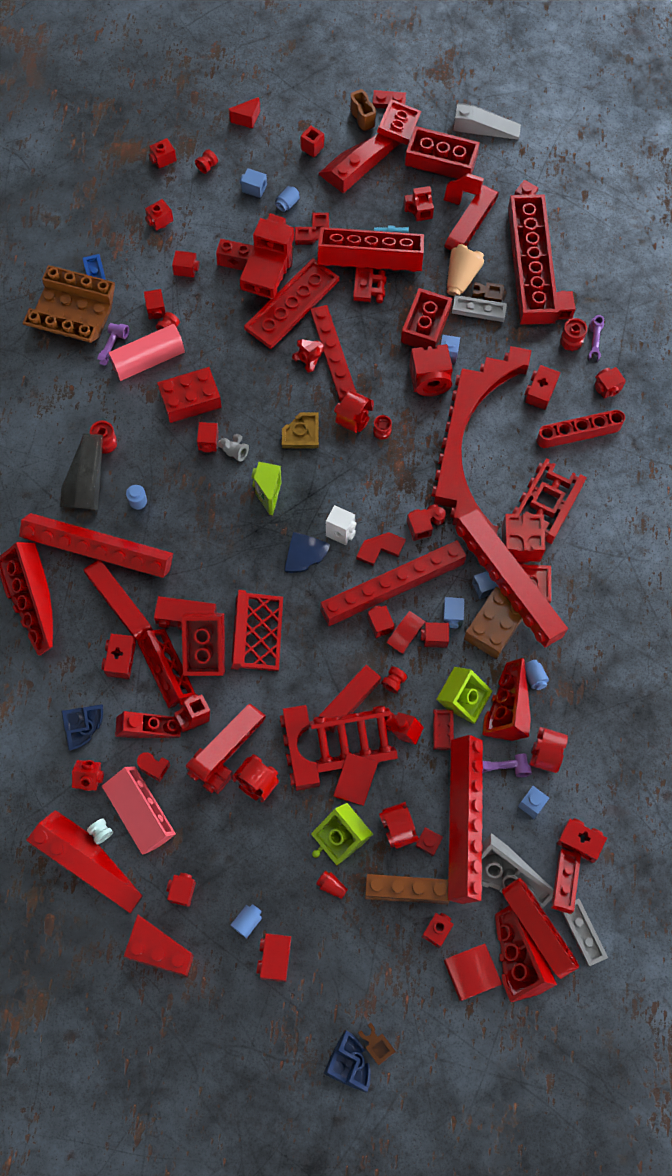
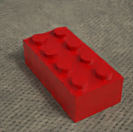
M415 126L406 151L405 166L459 179L467 173L472 174L480 142Z

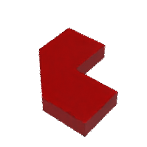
M467 173L461 178L449 182L446 187L444 201L460 205L464 191L479 196L484 178Z
M312 213V227H295V245L314 244L319 239L320 227L329 228V213Z
M390 532L367 539L363 542L356 559L374 566L381 551L399 557L406 539Z

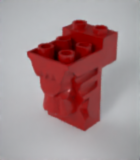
M260 218L253 234V249L240 277V290L274 299L280 281L283 279V274H286L287 269L293 265L292 242L294 240V227Z

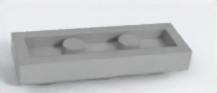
M455 295L452 314L504 322L507 303Z
M580 899L575 900V908L572 914L562 911L561 913L587 966L590 967L607 959L608 956Z

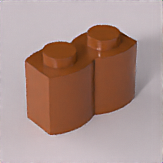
M362 89L352 92L350 111L357 118L359 127L364 131L374 128L376 109L369 102L367 93Z

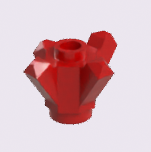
M297 340V347L300 349L292 354V359L296 361L300 359L306 363V371L308 373L313 372L319 357L324 352V346L318 340Z

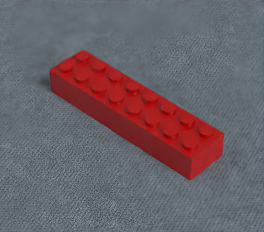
M545 194L511 195L508 215L520 324H555L559 310Z

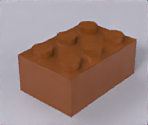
M497 586L469 626L464 637L465 641L496 660L523 620Z

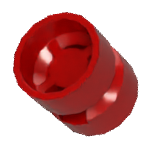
M572 318L566 321L560 338V343L564 349L576 351L581 348L587 333L586 323L579 318Z
M101 420L95 422L90 427V436L94 448L103 454L114 451L117 447V438L111 423Z

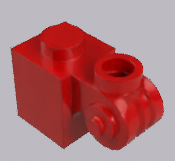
M433 504L427 510L416 509L407 515L406 522L413 541L432 536L433 527L431 522L437 526L444 523L446 512L443 508Z
M391 712L390 716H384L388 732L392 731L401 741L417 744L424 727L414 716L400 712L397 715Z

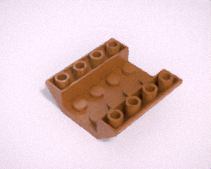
M48 265L42 278L44 290L35 310L28 309L23 325L90 343L100 338L112 309L115 282Z

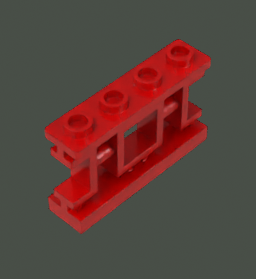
M546 458L544 463L540 462L538 465L536 478H531L527 486L530 489L527 493L523 492L519 500L521 505L519 508L515 507L512 514L521 516L529 499L532 500L529 507L537 510L536 514H545L553 518L556 512L559 513L550 531L547 530L549 522L544 520L545 541L552 544L587 477L581 474L577 477L575 473H572L571 477L566 479L553 472L556 464L549 463L550 460ZM545 470H547L548 472L545 478L553 481V483L550 486L542 482L540 487L538 488L537 485L540 479L542 478ZM574 483L575 485L573 486L568 498L566 499V501H564L563 499L566 493L559 490V486L561 485L569 489L571 484ZM542 491L558 498L553 509L537 502ZM527 511L525 512V514H527V516H532L531 513H529V512H527Z

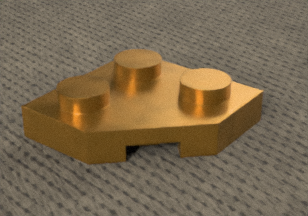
M300 412L289 425H285L282 428V448H319V412Z

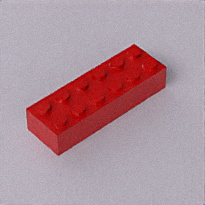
M320 227L317 264L324 266L338 265L341 267L392 269L395 271H422L424 234Z

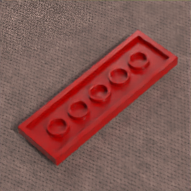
M312 258L275 295L274 299H271L244 325V330L272 349L339 282L340 277L324 265L317 264V260Z

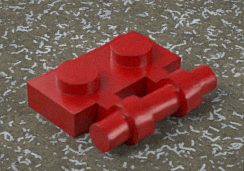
M356 267L353 301L371 302V296H375L377 303H383V298L385 297L384 285L387 280L385 271L380 270L378 275L373 274L374 268ZM372 283H376L377 288H372Z

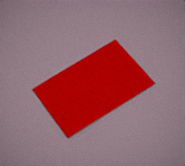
M347 753L333 797L364 806L378 762Z

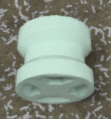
M104 818L94 822L87 829V832L93 835L96 844L104 842L113 834L112 829L106 826Z

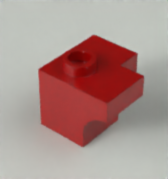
M430 186L415 188L412 195L404 196V211L412 213L415 216L416 222L433 219L434 206Z
M196 694L179 701L181 709L174 713V718L182 733L203 725L210 720V709L203 695L198 696Z

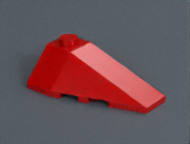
M520 658L506 662L498 682L500 685L497 695H493L491 710L487 711L484 717L482 733L484 736L509 741L529 737L531 717L525 660Z
M509 905L496 913L497 938L500 941L501 947L499 957L503 966V974H501L502 983L510 1002L540 995L556 986V981L548 963L511 906Z

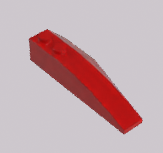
M378 133L339 154L319 172V176L344 194L400 143Z
M16 542L0 555V578L7 598L12 599L14 603L13 609L15 613H19L22 618L20 622L23 628H27L29 631L28 638L37 655H42L52 648L53 618L48 584L36 544Z
M56 810L43 819L26 840L33 847L130 914L143 897L99 844L94 842L93 837Z

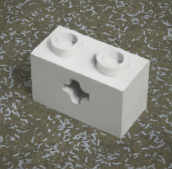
M334 505L326 520V537L344 545L347 544L348 540L352 541L356 530H354L357 524L355 522V514Z

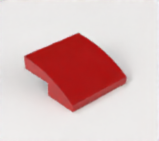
M486 944L444 960L460 1001L502 985Z

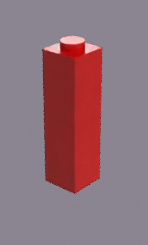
M365 665L319 716L331 718L352 714L380 684L381 676L368 665ZM337 725L327 726L325 731L328 732L330 730L334 734L337 731Z

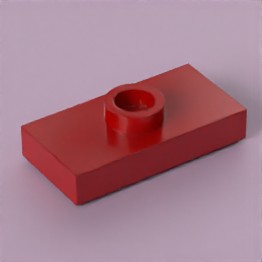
M434 709L433 750H451V740L454 739L453 710Z

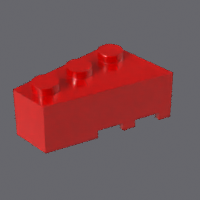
M137 915L124 957L188 977L194 955L140 915Z

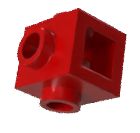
M77 760L72 770V788L96 791L99 783H102L104 779V771H101V762Z

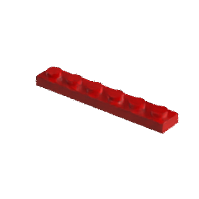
M328 306L311 308L310 313L319 341L324 346L323 353L340 402L343 400L348 389L354 392L356 390Z

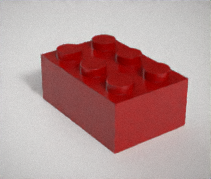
M419 288L402 329L401 343L417 348L423 347L424 350H427L428 346L435 349L449 316L453 298Z
M210 367L157 382L170 423L222 408L221 397Z
M185 613L181 617L183 676H223L225 673L224 613Z

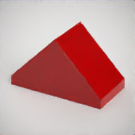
M259 97L229 108L230 122L253 129L260 113Z

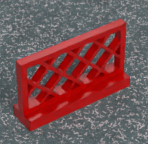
M238 590L235 605L231 669L239 670V668L279 671L283 597L246 593V590ZM249 599H255L261 605L253 610L248 605ZM270 601L278 602V609L274 612L266 605ZM262 607L270 614L264 620L256 614ZM252 615L259 621V624L253 629L247 623V619ZM271 617L277 622V627L273 630L265 624ZM261 625L268 632L262 639L255 632ZM251 633L258 640L252 647L246 642V637ZM270 635L276 641V645L271 649L264 642ZM260 643L267 650L261 657L253 650ZM249 652L257 659L253 664L244 663L245 655ZM270 654L275 659V666L267 665L262 659Z

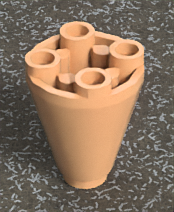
M458 244L456 248L451 250L447 280V293L454 297L455 295L460 296L484 264L483 253L469 250L463 244Z

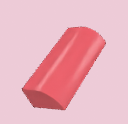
M172 324L108 353L112 367L119 380L122 381L183 354L185 351L180 334L175 324Z
M135 766L124 767L102 785L142 855L155 850L176 835Z

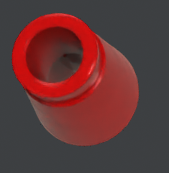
M325 870L316 882L320 890L340 899L343 898L348 890L331 871L327 872Z

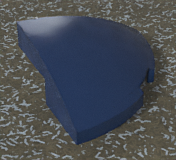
M293 532L285 572H303L308 570V566L315 562L319 564L326 556L330 544L314 537Z
M103 704L61 711L69 751L85 745L92 739V734L96 729H99L102 722Z
M347 1030L344 1031L338 1041L324 1074L350 1087L368 1092L370 1064L365 1063L362 1052L365 1050L361 1043Z

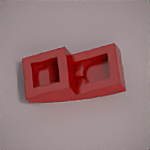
M409 611L387 643L404 654L426 621Z

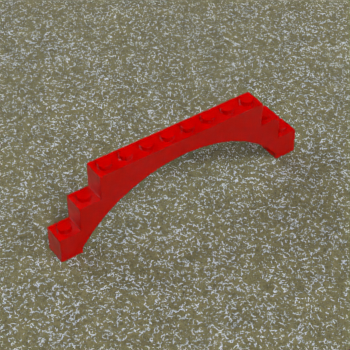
M510 346L509 353L505 352L504 360L486 357L485 364L481 363L480 372L462 368L461 375L456 376L455 385L458 386V389L454 390L452 395V401H455L454 406L450 405L448 416L452 418L451 422L447 421L445 432H448V437L443 438L442 448H445L444 454L440 453L438 462L442 466L441 470L437 469L435 480L438 481V485L433 486L432 497H435L434 504L452 507L450 518H453L452 525L456 526L460 517L478 509L496 534L498 532L499 526L493 525L483 514L469 490L462 465V439L472 414L485 397L507 380L527 373L532 350Z

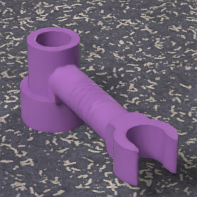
M596 315L589 323V329L593 332L592 348L588 355L589 361L592 354L597 355V362L601 357L599 339L600 331L604 327V317L601 315Z
M109 324L108 333L110 336L104 349L98 355L97 359L101 360L99 364H108L110 357L108 352L112 350L117 338L126 339L128 337V325Z
M526 754L515 755V760L502 762L483 761L482 773L514 768L516 777H527L532 774Z

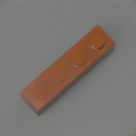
M367 874L365 899L448 905L450 902L448 900V880Z

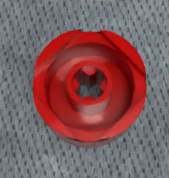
M348 389L342 402L338 403L334 409V413L337 414L336 423L355 433L357 431L361 432L369 422L370 417L368 413L373 411V400Z
M539 727L536 737L538 739L533 744L529 765L552 773H558L564 757V748L566 749L568 735Z
M255 754L247 757L232 775L234 783L238 781L240 783L239 788L246 795L256 801L258 798H261L260 802H264L279 783L276 777L278 775L277 770L272 766L267 767L264 765L262 760Z
M406 802L382 810V813H379L384 829L389 828L390 832H387L386 835L391 848L395 847L398 849L419 841Z

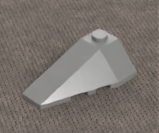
M457 103L454 131L519 140L521 124L475 105Z
M491 833L482 843L481 886L487 888L490 886L500 890L502 893L504 887L521 878L540 906L544 908L553 898L554 889L509 846Z

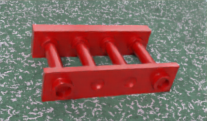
M376 706L371 711L331 718L319 716L313 718L314 721H309L311 729L317 728L321 751L320 760H315L318 773L343 768L347 753H351L349 752L345 723L357 721L361 746L359 753H353L354 755L377 762L398 759L397 750L388 743L384 716L391 715L389 708ZM377 719L381 744L379 749L371 750L369 748L365 720ZM337 725L341 748L340 756L332 757L329 755L325 731L327 726Z

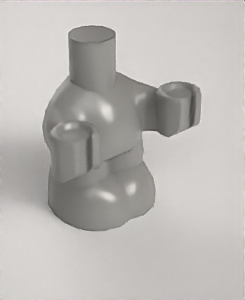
M234 434V441H229L226 438L218 441L217 446L222 448L228 456L234 457L239 462L246 458L249 445L239 444L242 441L241 435Z

